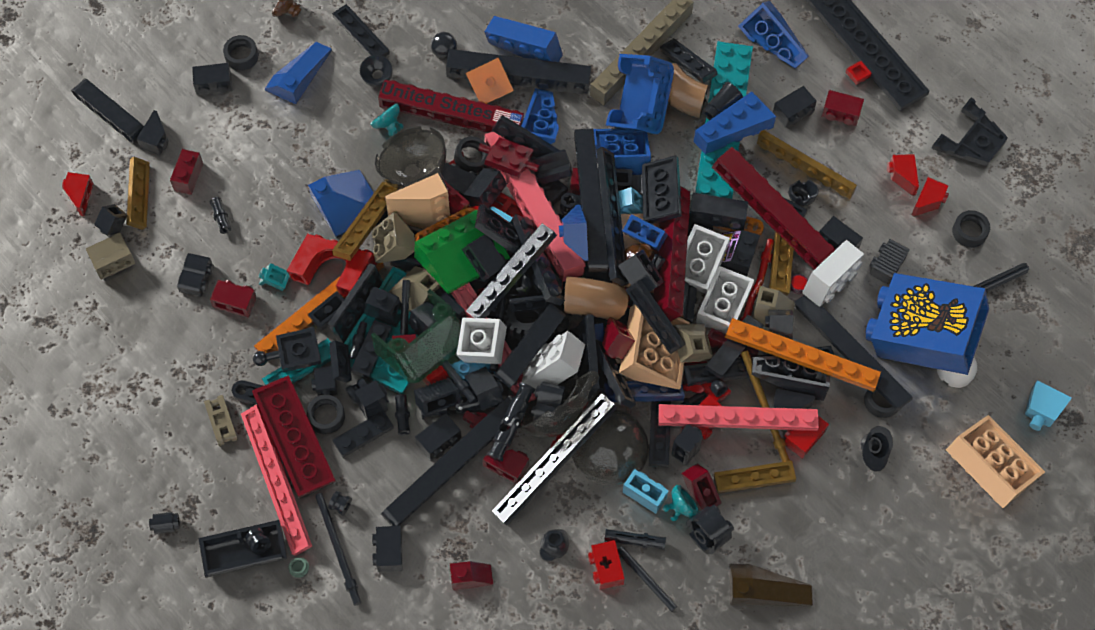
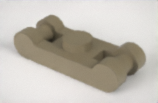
M220 395L212 401L210 399L204 401L218 446H223L225 442L231 440L232 442L237 441L238 438L224 396ZM218 406L221 407V409L213 411V408ZM228 429L229 433L221 435L220 431Z

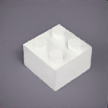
M462 318L457 356L465 363L501 364L507 327L500 319Z

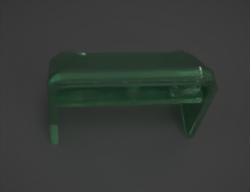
M431 289L427 291L428 299L434 306L432 313L437 322L410 343L403 338H394L390 342L385 343L375 333L371 334L375 353L410 383L422 381L453 356L458 349L461 322L451 306Z

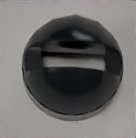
M714 380L711 383V391L716 397L722 396L728 390V386L722 380Z

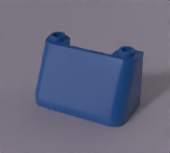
M620 54L618 69L621 73L626 74L620 109H612L608 113L606 126L659 134L664 125L674 67L671 62L653 56Z

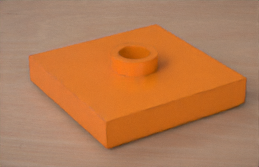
M499 58L466 73L478 100L485 104L514 91Z

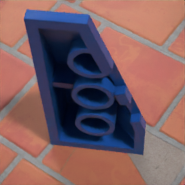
M771 1L763 2L738 25L749 40L756 42L763 49L775 54L779 59L794 68H797L809 57L783 16Z
M315 42L274 74L265 87V91L297 104L331 53L332 48Z
M535 88L522 127L549 144L556 141L559 132L553 92Z
M576 205L562 219V225L559 226V237H563L564 243L586 261L588 260L587 222L581 205Z

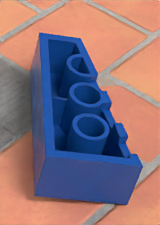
M494 16L484 31L488 43L522 58L559 62L563 56L557 34L550 30Z
M750 92L695 130L693 142L704 154H708L726 147L727 144L734 141L739 142L747 136H754L759 134L760 131L774 128L776 116L753 92Z

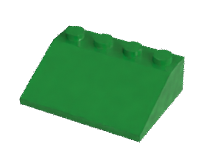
M478 210L415 242L414 257L448 294L480 277L462 251L468 244L484 235V233L475 228ZM494 241L497 251L505 259L510 260V256L505 248Z

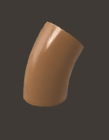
M673 63L674 75L668 104L685 114L700 118L708 85L694 80L679 65Z
M567 277L564 313L585 316L590 314L608 320L609 317L618 320L627 309L628 293L624 287L613 283Z

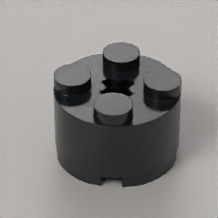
M715 505L703 508L686 522V527H690L692 531L689 533L691 539L701 550H709L708 554H713L732 538V531L734 530L732 523L724 519L719 508Z

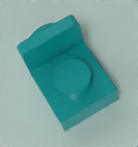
M270 263L266 268L263 267L258 276V278H261L259 285L263 286L266 283L283 291L290 275L287 270Z

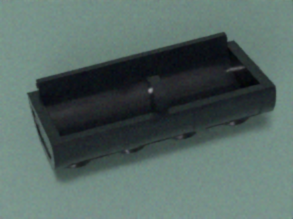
M280 520L198 538L205 578L287 559ZM255 528L263 529L266 536L271 540V546L262 554H255L245 540L246 535Z

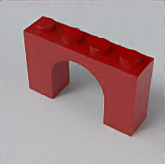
M307 233L287 269L291 279L309 285L322 263L334 258L343 259L333 255V249L338 241L324 239L320 235L316 234L314 236ZM359 249L351 261L343 259L346 261V266L335 285L342 296L347 297L370 263L375 266L377 265L374 254L368 249Z

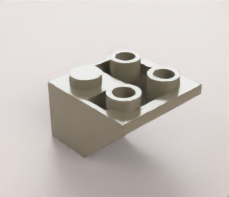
M393 212L372 230L375 263L403 260L414 252V233L397 213Z
M415 266L389 293L398 296L402 303L403 280H410L409 311L411 312V310L427 301L431 303L436 298L435 291L443 288L425 268Z
M760 286L752 318L764 325L763 329L768 331V327H765V316H768V310H792L793 312L795 303L779 290Z
M705 324L673 325L686 343L678 349L680 362H704L711 360L713 353Z

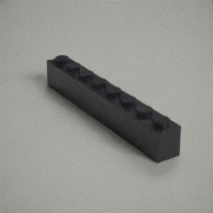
M449 49L446 75L453 79H468L467 72L499 58L511 85H519L526 88L536 87L543 90L552 89L560 92L569 91L577 94H588L591 66Z

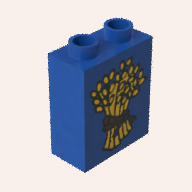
M894 273L890 286H882L879 291L877 306L881 311L878 319L871 318L866 328V340L873 343L877 357L968 375L990 309L986 289Z

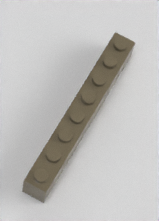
M672 0L620 54L652 56L692 14L694 1ZM619 55L590 85V96L603 106L625 84L626 74L621 73L618 69Z

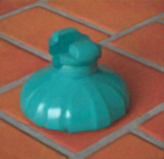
M397 103L392 105L374 119L370 125L376 129L386 128L389 131L388 135L393 137L403 129V124L397 120L400 112L399 105Z
M681 485L673 487L671 492L672 502L665 504L663 507L665 512H668L670 509H674L676 512L670 517L672 521L678 520V516L681 514L692 518L699 512V507L694 498Z

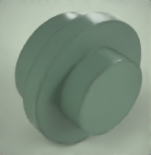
M297 557L291 560L288 569L293 577L301 578L308 573L309 564L306 559Z

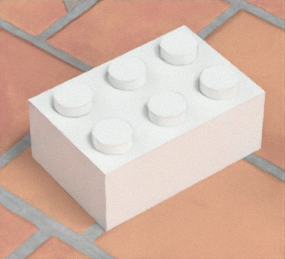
M694 224L687 240L685 282L697 288V291L707 294L715 273L728 249L730 238Z
M846 240L811 273L802 293L819 307L825 302L828 304L835 296L834 293L836 291L840 292L848 280L851 282L857 275L856 271L863 263L861 259L864 253Z
M719 266L698 311L696 323L705 324L707 328L727 333L731 319L739 320L752 290L754 279Z
M569 331L556 336L552 342L542 346L523 371L522 383L528 384L535 389L543 381L556 385L560 384L578 372L585 344Z

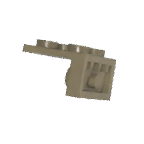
M121 233L86 248L101 280L136 264Z

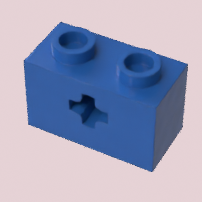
M632 214L622 230L625 235L643 244H648L658 252L668 236L664 230Z

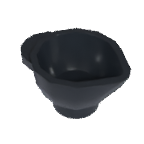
M549 530L542 536L539 553L543 560L547 562L553 561L567 553L569 540L565 530Z

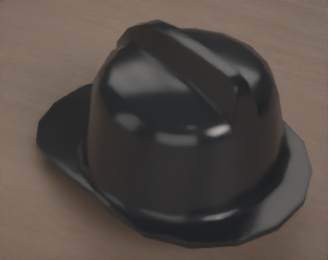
M876 426L861 440L863 461L874 472L885 468L893 447V437L887 428Z

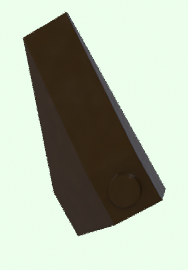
M729 564L730 605L813 606L812 585L751 564Z

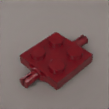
M501 137L498 138L492 147L481 143L478 151L488 154L484 165L518 178L526 169L537 172L540 165L530 162L533 149Z

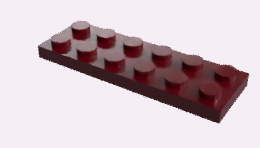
M289 375L252 390L298 498L335 483L336 480Z

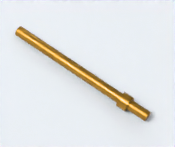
M748 351L742 352L743 361L762 408H770L759 378L751 375L752 359ZM770 429L774 439L773 445L775 450H778L782 462L790 461L785 448L787 445L784 438H781L778 429Z

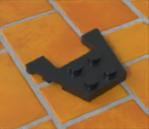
M971 97L963 106L961 112L976 122L959 143L941 134L932 145V149L987 166L1006 143L1008 137L994 121L991 122L985 115L986 112L982 108L980 109L975 104L974 98Z

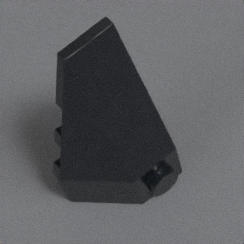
M777 356L753 357L751 375L785 390L813 395L815 400L824 401L830 388L829 375L778 358Z

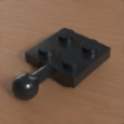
M314 327L276 335L278 351L269 353L257 351L252 357L253 363L257 366H264L269 360L280 358L283 373L322 364Z

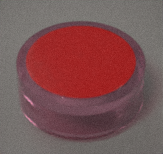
M802 274L792 276L790 290L796 294H802L808 282L807 277Z

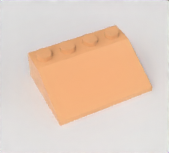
M438 173L385 196L388 216L395 212L406 225L426 229L450 216L448 191Z
M634 304L630 307L627 328L635 342L624 359L621 360L619 373L635 381L680 389L684 362H680L678 350L672 354L668 352ZM678 317L671 321V324L681 325L690 324V322Z
M989 415L960 434L946 449L951 457L1002 508L1011 503L1045 473Z

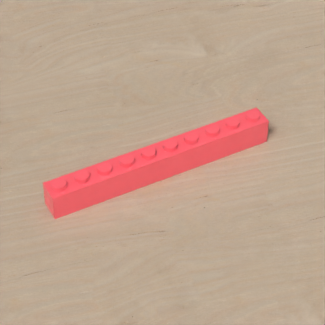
M495 132L485 134L484 142L489 147H492L501 136ZM529 169L523 171L519 178L500 171L508 183L506 186L522 214L532 221L534 230L536 231L543 223L557 234L556 238L544 252L561 281H566L567 277L583 276L586 263L564 243L563 237H559V226L562 225L560 217L553 211L552 204L546 199L543 188L539 187L536 176Z

